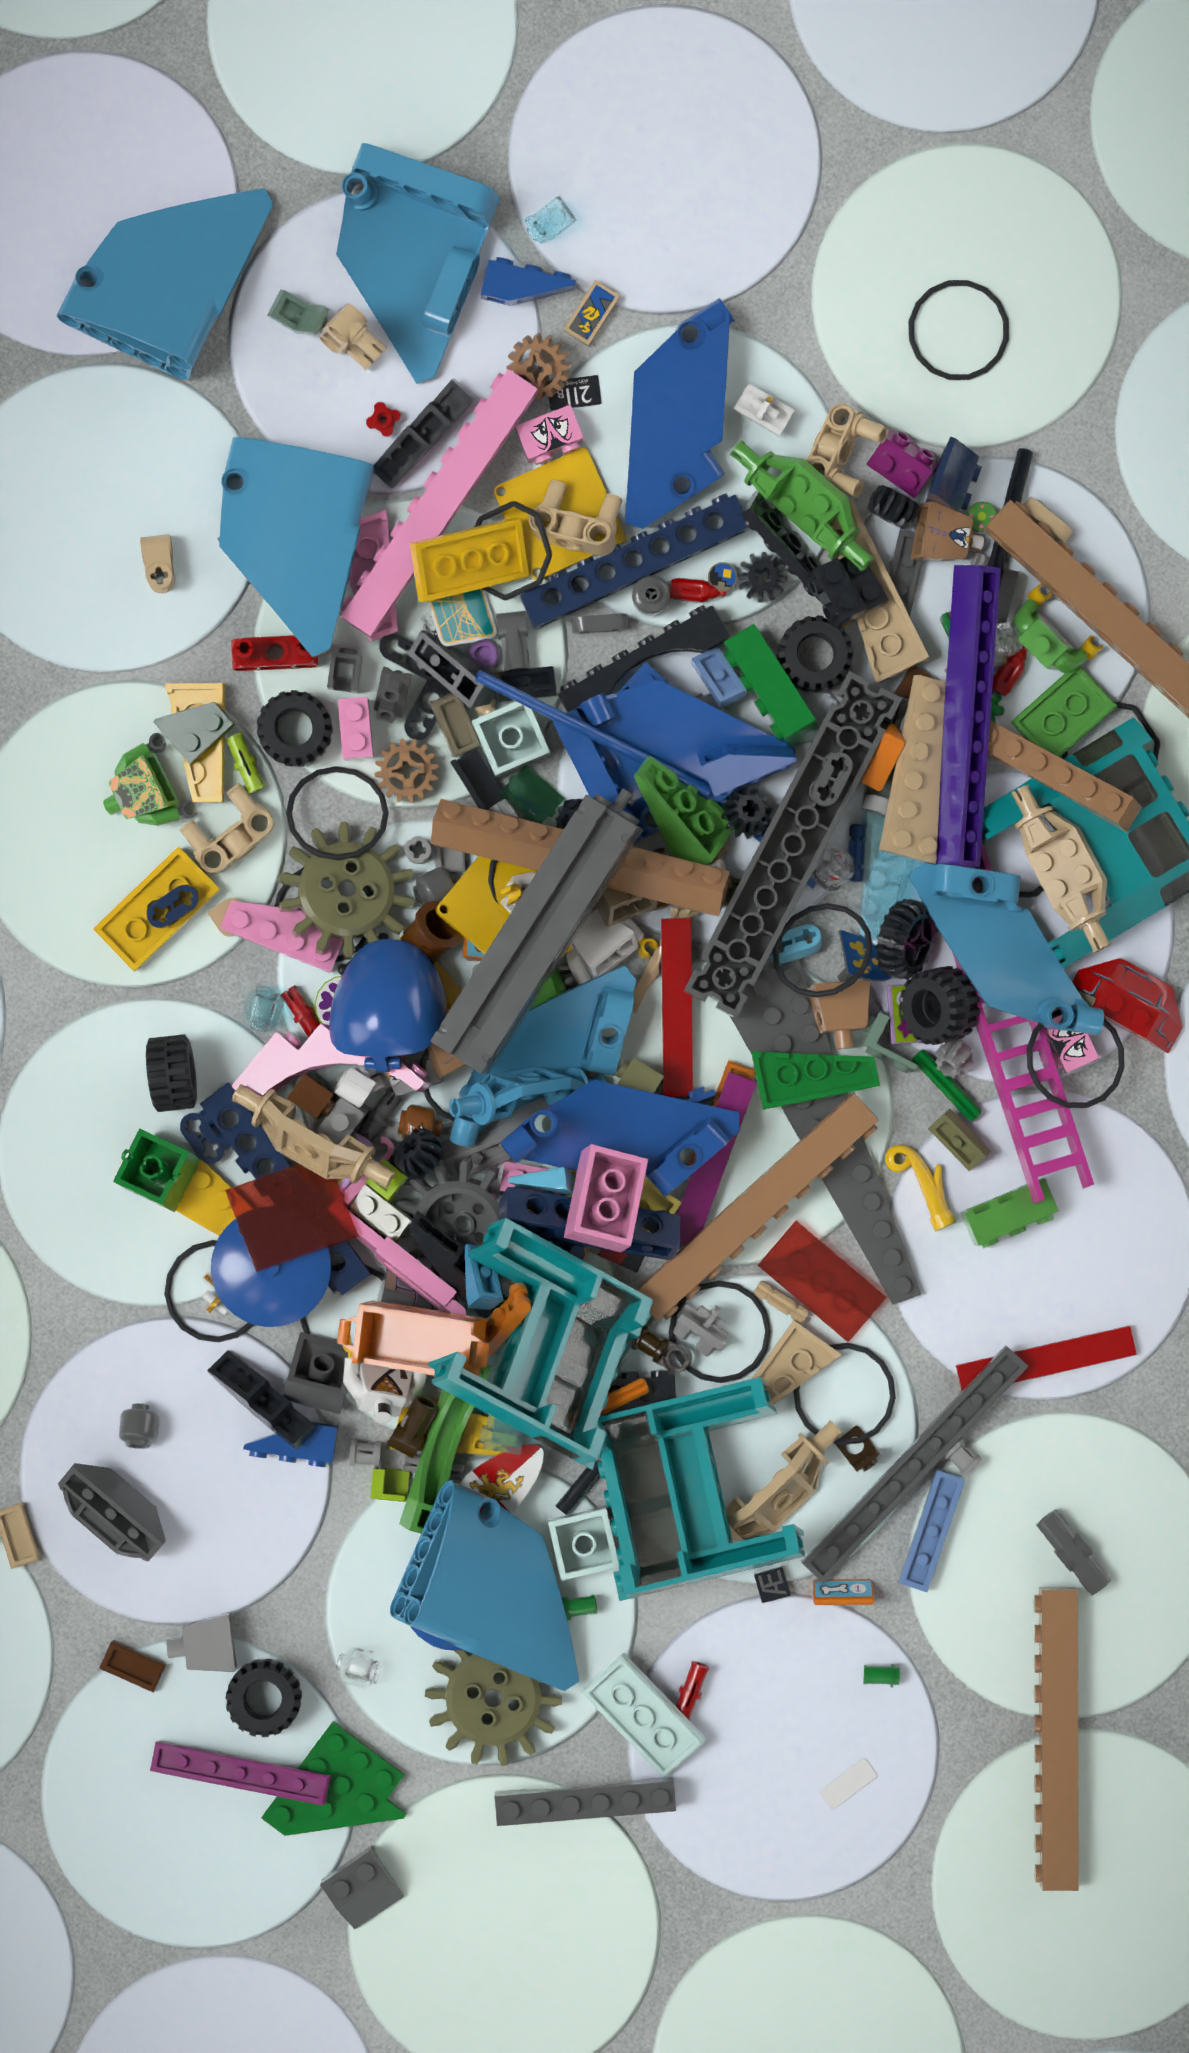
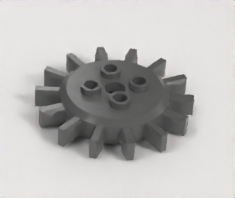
M465 1157L459 1166L460 1176L450 1178L447 1166L440 1159L438 1161L440 1166L433 1169L438 1180L437 1185L432 1187L425 1179L421 1180L419 1178L409 1181L411 1186L423 1198L419 1203L408 1198H400L396 1206L402 1211L413 1215L419 1211L445 1232H453L456 1235V1240L464 1246L466 1244L483 1245L484 1242L477 1239L476 1233L481 1232L485 1236L489 1226L499 1221V1201L503 1194L499 1195L491 1187L498 1178L500 1170L496 1166L488 1170L484 1175L483 1181L471 1177L473 1168L472 1157ZM446 1203H452L455 1211H448ZM476 1203H480L484 1207L483 1212H478L475 1209ZM459 1216H465L471 1221L470 1230L463 1231L457 1226V1218ZM409 1228L402 1238L413 1236ZM420 1247L409 1252L417 1260L425 1256ZM464 1248V1250H463V1252H462V1254H461V1256H460V1257L463 1258L464 1260H465V1248ZM432 1266L430 1271L439 1277V1273Z

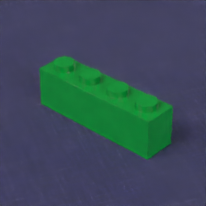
M752 624L724 641L727 651L723 654L732 669L737 667L742 674L739 679L746 688V692L752 691L756 696L757 700L754 701V704L761 716L768 715L773 724L769 727L777 741L783 739L788 747L813 741L819 730L816 719L756 625Z

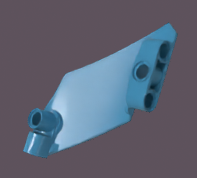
M921 863L908 875L936 927L988 1007L1041 1023L1048 1029L1092 1035L1100 1034L1104 1022L1103 1009L1089 1007L1087 1002L1083 1000L1046 941L1029 909L1017 906L1021 876L955 865ZM975 877L979 878L983 885L980 893H976L972 887ZM1055 1008H1058L1062 1014L1061 1021L1058 1024L1052 1019V1011Z
M622 965L530 1009L506 1048L496 1060L490 1073L538 1066L563 1075L567 1069L578 1067L582 1071L585 1069L614 1076L633 1009V992L636 978L625 965ZM607 1028L616 1030L615 1034L610 1037L603 1036L602 1032ZM473 1069L467 1084L459 1092V1098L468 1097L471 1086L475 1083H480L486 1074H480ZM536 1094L534 1099L531 1100L517 1099L514 1111L544 1095ZM471 1115L455 1117L449 1139L457 1145L473 1147L476 1144L479 1131L489 1124L479 1125Z

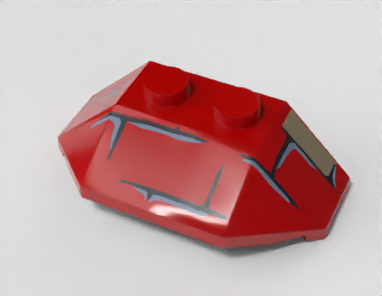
M1122 958L1079 969L1072 980L1075 988L1089 1007L1103 1009L1105 1019L1165 1053H1169L1183 1028L1172 986Z

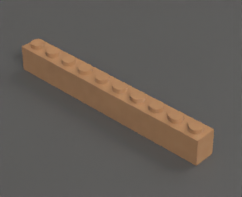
M1011 500L1007 502L983 528V531L1189 718V663L1181 657L1183 655L1181 649L1172 642L1167 644L1159 637L1162 634L1160 630L1150 622L1145 624L1138 617L1139 611L1129 602L1123 604L1116 597L1118 593L1110 584L1099 582L1094 577L1096 572L1087 563L1082 562L1080 564L1072 557L1074 552L1065 543L1060 542L1058 544L1050 537L1052 532L1046 525L1040 521L1036 524L1028 516L1030 512L1023 504L1018 501L1014 504Z
M441 799L433 817L431 844L538 871L564 829ZM632 847L607 888L719 916L727 894L730 871Z
M855 1092L850 1094L710 1221L696 1236L677 1251L672 1260H667L636 1289L638 1292L653 1299L650 1311L656 1321L662 1316L665 1320L672 1316L679 1309L676 1304L684 1296L687 1300L693 1297L701 1289L698 1284L706 1276L709 1280L715 1277L723 1269L720 1264L727 1257H730L731 1260L736 1258L745 1249L742 1244L748 1238L752 1237L754 1240L767 1229L764 1224L770 1218L774 1217L776 1220L789 1209L786 1204L794 1197L798 1200L811 1189L808 1184L816 1177L820 1180L833 1169L831 1163L838 1157L842 1160L845 1159L856 1148L853 1145L855 1141L861 1136L865 1140L876 1131L878 1127L875 1123L879 1121L877 1116Z
M1039 1587V1595H1034V1613H1039V1625H1034V1643H1039V1655H1034V1673H1039V1685H1034V1702L1039 1703V1715H1034V1732L1039 1733V1745H1034V1761L1039 1763V1774L1034 1775L1035 1793H1040V1804L1034 1805L1035 1823H1040V1834H1035L1034 1849L1035 1853H1040V1864H1035L1034 1878L1035 1883H1040L1042 1891H1079L1078 1590L1075 1587Z

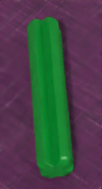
M922 1049L912 1058L913 1062L919 1065L918 1067L969 1121H974L981 1114V1109L950 1076H944L936 1068L937 1063L925 1050Z

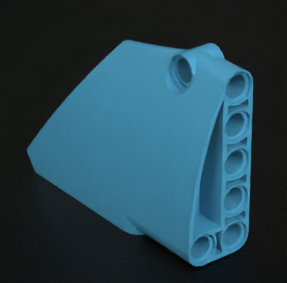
M233 437L225 471L221 478L223 494L219 547L274 610L309 654L315 657L331 648L339 610L343 604L361 528V525H359L365 499H368L374 475V466L362 460L257 439ZM233 477H239L243 480V485L238 490H231L227 487L228 481Z

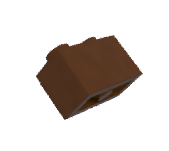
M303 1074L287 1097L288 1100L316 1119H320L322 1115L326 1117L337 1103L333 1100L336 1096L335 1093L307 1074Z

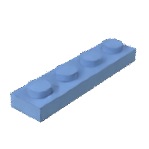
M936 1469L898 1583L926 1593L928 1592L965 1482L964 1478Z

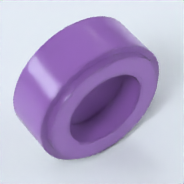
M488 640L475 642L469 651V656L482 662L489 669H492L499 659L497 647Z

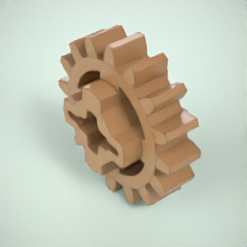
M537 333L534 335L533 340L527 335L522 339V342L518 341L513 346L515 351L508 354V358L513 362L507 365L506 368L507 370L514 371L515 374L538 389L537 398L542 399L546 393L549 397H552L556 394V389L561 391L565 387L563 381H567L571 377L565 370H568L572 363L565 362L564 358L569 355V351H560L561 341L554 345L552 343V335L542 340L541 333ZM528 349H531V352L529 353V358L522 359L524 353ZM556 373L554 380L548 383L549 375Z
M402 738L398 747L390 742L391 751L388 753L381 750L380 753L384 760L375 762L378 767H381V771L374 773L375 777L383 778V781L378 785L379 788L388 787L386 796L389 798L394 793L397 794V802L399 803L402 801L403 796L408 798L409 803H413V796L418 795L423 800L424 794L422 791L426 789L432 792L433 788L429 784L430 781H438V777L433 775L432 771L439 769V765L431 764L430 762L436 757L435 754H425L428 748L426 744L421 746L420 749L417 748L416 739H413L410 745H406L404 738ZM410 752L420 755L425 763H416L411 759ZM399 753L400 759L395 766L387 768L392 757ZM408 763L410 768L420 769L411 772L408 779H405L403 774H398L399 770L403 769V764ZM426 774L424 782L415 789L414 782L420 775ZM389 779H398L403 783L404 790L394 787Z

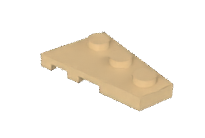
M793 1320L752 1379L762 1377L767 1382L768 1388L764 1390H769L771 1397L769 1403L774 1405L842 1354Z

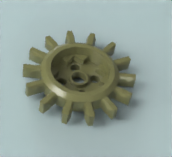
M347 822L340 823L338 829L339 843L328 845L323 833L318 828L312 830L311 838L319 851L343 854L357 851L371 842L376 835L377 829L371 826L365 833L362 844L349 841L350 829ZM396 843L388 847L381 855L369 849L358 857L343 860L321 858L316 855L310 857L302 849L293 846L289 851V855L294 861L304 867L302 874L294 875L289 872H283L279 874L278 882L283 885L298 887V897L285 899L279 904L280 912H290L301 908L306 917L294 927L292 931L294 937L297 938L304 935L310 927L314 926L322 932L321 937L316 943V953L322 955L328 948L330 938L334 937L343 939L345 960H351L355 951L353 939L364 936L368 944L380 940L374 930L381 924L392 933L400 935L404 927L398 920L388 914L391 906H397L403 909H412L415 899L409 896L394 894V884L405 883L414 876L412 869H403L399 872L391 873L387 863L396 858L400 850L398 844ZM354 863L357 870L355 872H348L346 864ZM329 879L332 882V887L328 889L323 888L321 881ZM344 881L351 882L355 886V893L350 897L341 895L338 890L340 883ZM365 887H370L373 890L374 894L371 897L363 894L362 890ZM342 903L348 905L349 911L341 913L338 910V905Z
M465 1650L454 1651L461 1658V1661L455 1668L448 1666L444 1661H434L433 1669L437 1673L447 1676L449 1681L447 1688H426L425 1697L432 1700H446L447 1710L434 1714L429 1719V1723L433 1727L440 1726L447 1721H452L457 1731L447 1740L445 1747L449 1751L456 1748L460 1741L467 1737L475 1742L471 1752L472 1764L477 1765L479 1763L484 1746L490 1745L497 1747L498 1760L501 1766H506L509 1761L507 1743L518 1740L523 1750L531 1756L536 1750L534 1743L528 1738L526 1732L532 1725L545 1733L552 1734L555 1730V1726L549 1720L543 1719L538 1714L541 1705L553 1707L562 1705V1696L542 1694L540 1687L542 1682L475 1654H470ZM496 1673L504 1674V1682L496 1683L493 1677ZM470 1687H475L478 1689L479 1694L477 1697L471 1698L468 1696L467 1690ZM491 1689L498 1690L502 1695L501 1703L496 1706H491L485 1701V1694ZM511 1699L519 1701L520 1705L515 1710L508 1707V1702ZM486 1713L493 1716V1721L490 1724H485L482 1721V1716Z

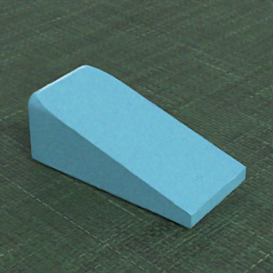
M565 1167L511 1176L508 1178V1181L514 1186L524 1187L529 1190L572 1195L575 1173Z

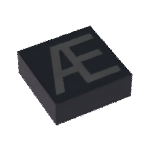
M782 1566L754 1574L762 1603L791 1596Z

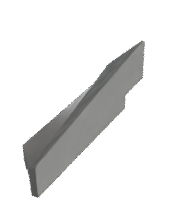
M544 1096L513 1111L512 1117L500 1118L485 1126L479 1131L476 1144L473 1147L457 1145L450 1141V1139L441 1142L444 1145L442 1150L444 1157L442 1160L447 1166L450 1178L460 1176L459 1166L465 1157H472L473 1168L471 1174L511 1159L500 1145V1142L533 1113L550 1106L546 1104Z

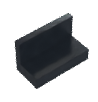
M476 748L459 759L450 761L478 808L488 810L507 798Z

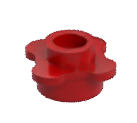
M377 402L374 405L372 416L366 420V425L369 429L375 428L384 437H389L393 434L395 423L401 419V414L396 409L391 410L387 408L384 402ZM381 417H386V421L382 422Z

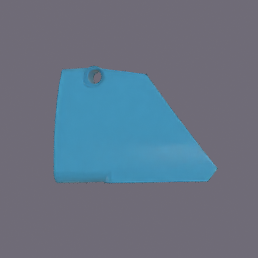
M362 143L351 173L342 181L341 187L346 197L336 255L375 315L416 384L435 378L477 273L480 263L479 252L500 202V197L492 188L482 183L386 149ZM364 184L361 193L352 195V190L356 185Z
M262 188L203 199L118 221L86 265L79 268L76 272L75 279L56 315L57 318L67 326L178 379L188 380L201 355L216 318L220 317L273 207L266 189ZM84 279L91 280L94 286L84 287L80 281Z
M454 1481L445 1482L438 1493L392 1600L390 1615L409 1626L451 1642L460 1649L566 1691L579 1682V1676L561 1594L543 1536L502 1508L495 1499ZM484 1504L483 1510L480 1512V1508Z

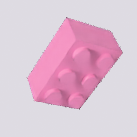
M593 1144L583 1149L578 1164L564 1238L618 1252L629 1248L632 1243L648 1159Z

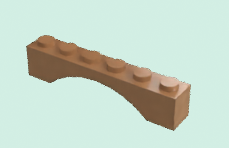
M990 720L988 758L1042 783L1126 833L1128 832L1142 808L1134 797Z

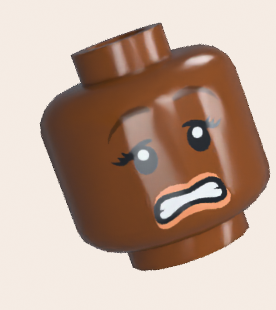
M411 1104L407 1107V1110L401 1111L398 1133L402 1134V1139H404L405 1134L410 1135L415 1128L418 1130L425 1128L436 1135V1137H439L442 1120L437 1119V1112L434 1108Z

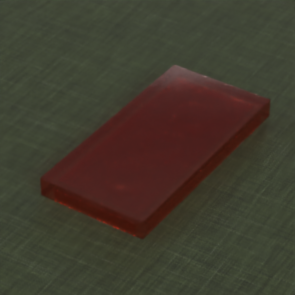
M797 1220L792 1223L757 1265L847 1342L854 1337L887 1298Z

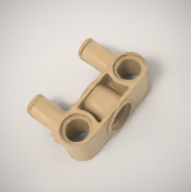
M346 304L343 309L341 308L319 335L320 340L330 350L337 354L340 352L343 354L347 353L365 371L387 348L386 345L381 343L367 330L368 326L366 325L367 319L350 304Z
M836 404L829 411L820 432L816 436L807 462L818 472L825 469L823 476L842 493L857 498L862 492L863 482L843 474V468L848 462L859 436L882 444L887 438L888 428L868 420L866 415L852 409L847 404ZM850 415L849 421L845 425H841L843 418Z
M550 480L543 503H540L534 509V511L540 514L542 522L551 521L545 527L549 544L598 556L610 554L616 546L617 524L615 521L623 501L622 498L606 493L599 516L595 518L576 512L562 511L560 506L567 489L566 484L557 480ZM529 515V524L537 539L542 541L535 517ZM598 535H606L602 541H594Z
M240 783L231 788L226 794L242 814L240 816L242 820L226 829L215 841L209 840L194 820L189 821L179 829L195 850L193 853L195 859L208 873L219 874L233 863L250 853L274 830L273 817L259 802L255 803ZM257 816H265L268 819V827L262 832L255 831L252 825L253 820ZM211 852H217L221 856V863L216 868H209L206 865V857Z

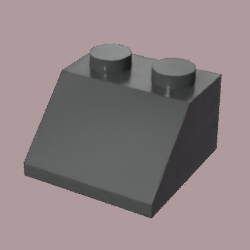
M300 1332L283 1396L291 1402L340 1414L347 1390L343 1383L344 1362L345 1358H348V1353L344 1350L343 1345L337 1344V1341Z
M372 1846L324 1877L320 1883V1886L336 1910L354 1930L404 1897V1894Z

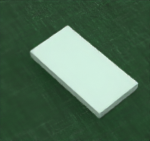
M622 1653L581 1691L663 1779L706 1741V1738L625 1653Z

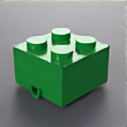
M139 1128L129 1150L125 1149L122 1153L121 1159L123 1162L113 1182L175 1213L201 1159L191 1152Z

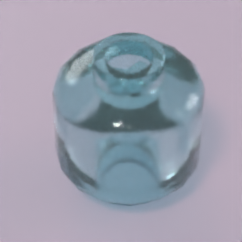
M257 986L255 990L247 993L243 1018L251 1024V1029L267 1032L268 1028H273L280 1024L284 999L279 995V991L274 988Z

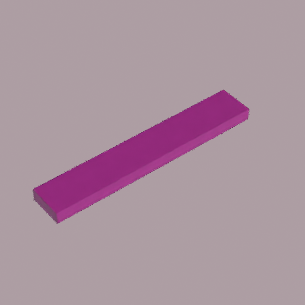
M728 1072L716 1107L739 1112L740 1130L757 1081ZM738 1133L714 1156L691 1174L681 1200L682 1203L676 1214L681 1215V1245H686L704 1228Z
M159 1741L155 1742L150 1767L151 1772L323 1806L326 1805L331 1775Z

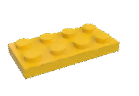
M510 518L410 543L418 601L423 603L529 577L521 518Z
M178 846L107 914L93 930L136 972L221 889ZM189 885L198 892L199 903L197 907L170 926L157 928L148 922L147 910L149 906L176 887ZM181 891L179 893L181 898L173 903L175 907L183 903L190 906L192 904L190 898L193 897L192 892L185 893ZM171 906L164 910H161L159 907L155 908L156 915L153 917V920H160L164 923L167 920L165 915L173 909Z

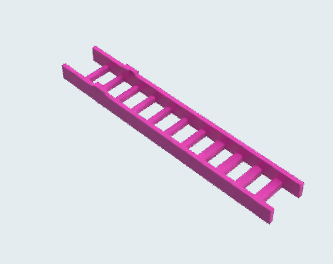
M982 844L979 869L992 871L985 846ZM976 877L973 880V882L980 881V879ZM953 955L956 967L962 970V975H965L964 970ZM979 996L980 1002L977 1003V1007L980 1008V1015L976 1016L978 1020L976 1028L1033 1204L1045 1200L1038 1177L1072 1166H1076L1083 1189L1095 1185L1070 1108L1056 1104L1048 1099L1018 1108L1014 1106L1010 1091L1027 1087L1034 1083L1030 1073L1006 1080L1000 1062L1027 1054L1026 1048L1028 1044L997 1053L991 1032L1024 1022H1029L1031 1031H1033L1039 1023L1016 1016L988 1025L982 1004L985 1002ZM1042 1028L1038 1032L1032 1049L1033 1052L1038 1050L1043 1069L1035 1071L1040 1082L1048 1080L1053 1096L1067 1101L1044 1028ZM1057 1109L1062 1126L1024 1137L1019 1120ZM1066 1137L1071 1151L1070 1155L1037 1165L1033 1164L1029 1148Z

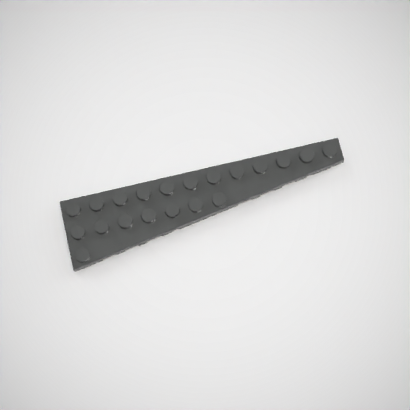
M799 959L780 965L789 981L799 988L808 990L807 987L809 986ZM775 968L761 972L753 987L746 984L742 994L748 996L737 1019L731 1016L730 1018L750 1053L755 1051L833 1055L826 1033H819L809 996L797 994L783 984ZM848 1093L781 1106L798 1139L801 1140L848 1097ZM861 1136L853 1143L856 1148L845 1159L842 1160L838 1157L831 1163L833 1169L822 1180L892 1305L919 1296L921 1293L866 1142Z

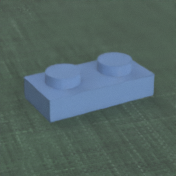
M718 646L691 658L693 668L720 708L746 697V688Z

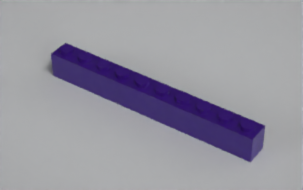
M954 565L944 702L936 864L980 867L1001 568Z

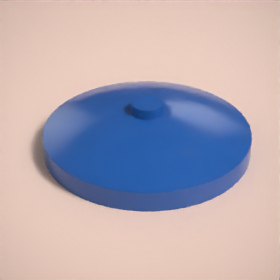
M264 1207L240 1215L223 1230L212 1253L211 1276L218 1297L235 1316L253 1325L279 1327L302 1319L322 1300L330 1281L331 1257L324 1237L307 1218L288 1209Z

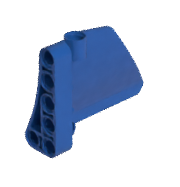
M660 680L606 696L603 692L567 712V714L708 785L709 783L698 758L700 754L724 744L787 746L784 741H777L774 736ZM552 720L589 796L594 797L597 793L614 803L621 790H627L633 796L624 808V811L639 819L640 822L637 826L644 829L634 843L658 832V827H650L646 823V815L650 810L634 778L641 764ZM773 771L769 774H766L763 779L777 773L778 771ZM755 783L743 784L737 787L735 791L739 792L742 788H747ZM711 789L707 797L699 795L706 800L712 799L717 803L727 798L730 794H720L715 797Z

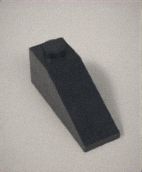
M425 630L420 631L407 653L469 708L489 705L496 694V691L475 681V677L480 670L503 681L482 662L453 646L443 645L438 637Z

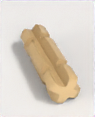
M764 1281L759 1282L754 1290V1294L762 1300H768V1304L785 1315H791V1318L796 1322H804L809 1313L806 1308L801 1305L797 1306L795 1301L778 1290H772V1286Z

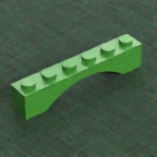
M487 1364V1367H481L480 1378L487 1381L491 1365ZM443 1389L437 1403L439 1408L431 1422L399 1523L404 1528L420 1534L441 1487L445 1482L449 1481L460 1438L474 1409V1406Z

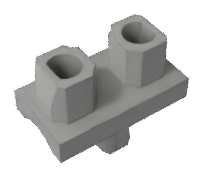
M686 1302L680 1310L673 1333L682 1340H686L692 1332L700 1336L701 1338L697 1342L696 1348L706 1357L711 1355L716 1349L721 1351L726 1345L725 1341L729 1336V1332L722 1328L726 1322L718 1317L721 1308L717 1305L711 1310L701 1305L696 1310Z

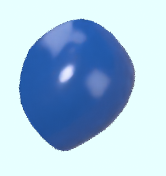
M383 939L370 942L362 947L346 967L333 996L330 1010L329 1035L334 1047L343 1054L365 1056L364 1067L366 1070L376 1069V1072H390L391 1069L402 1068V1058L390 1056L417 1053L431 1045L432 1042L430 1040L435 1032L439 1030L442 1021L447 1015L445 991L434 964L423 951L406 941Z

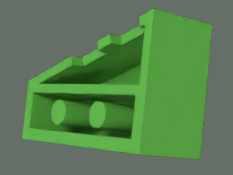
M1038 1179L1045 1200L1033 1204L1028 1186L1025 1184L961 1211V1216L973 1244L976 1246L982 1245V1248H986L998 1243V1238L1009 1233L1010 1237L1026 1231L1025 1226L1036 1221L1037 1225H1041L1054 1219L1053 1213L1059 1210L1046 1179Z

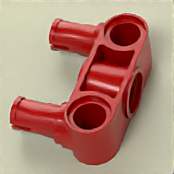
M294 635L247 637L231 640L232 670L299 669L319 666L318 655L312 657ZM272 646H278L283 650V655L280 659L272 660L267 656V650Z

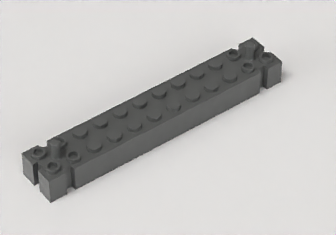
M851 671L848 672L837 693V696L843 699L840 706L832 703L700 958L701 961L706 963L702 972L694 970L683 991L704 1003L708 996L717 1000L718 1003L715 1008L737 1019L748 996L742 994L746 984L753 987L886 731L879 727L881 722L885 720L890 723L902 700L901 697L882 687L878 694L867 689L870 681ZM837 752L845 753L852 760V772L837 801L829 807L819 806L812 798L813 787L830 755ZM840 758L837 762L832 760L830 765L834 766V771L831 777L836 779L840 771H847V767L844 766V759ZM828 781L824 789L818 788L817 792L821 794L820 799L822 801L834 797V794L830 792L834 784L833 782Z

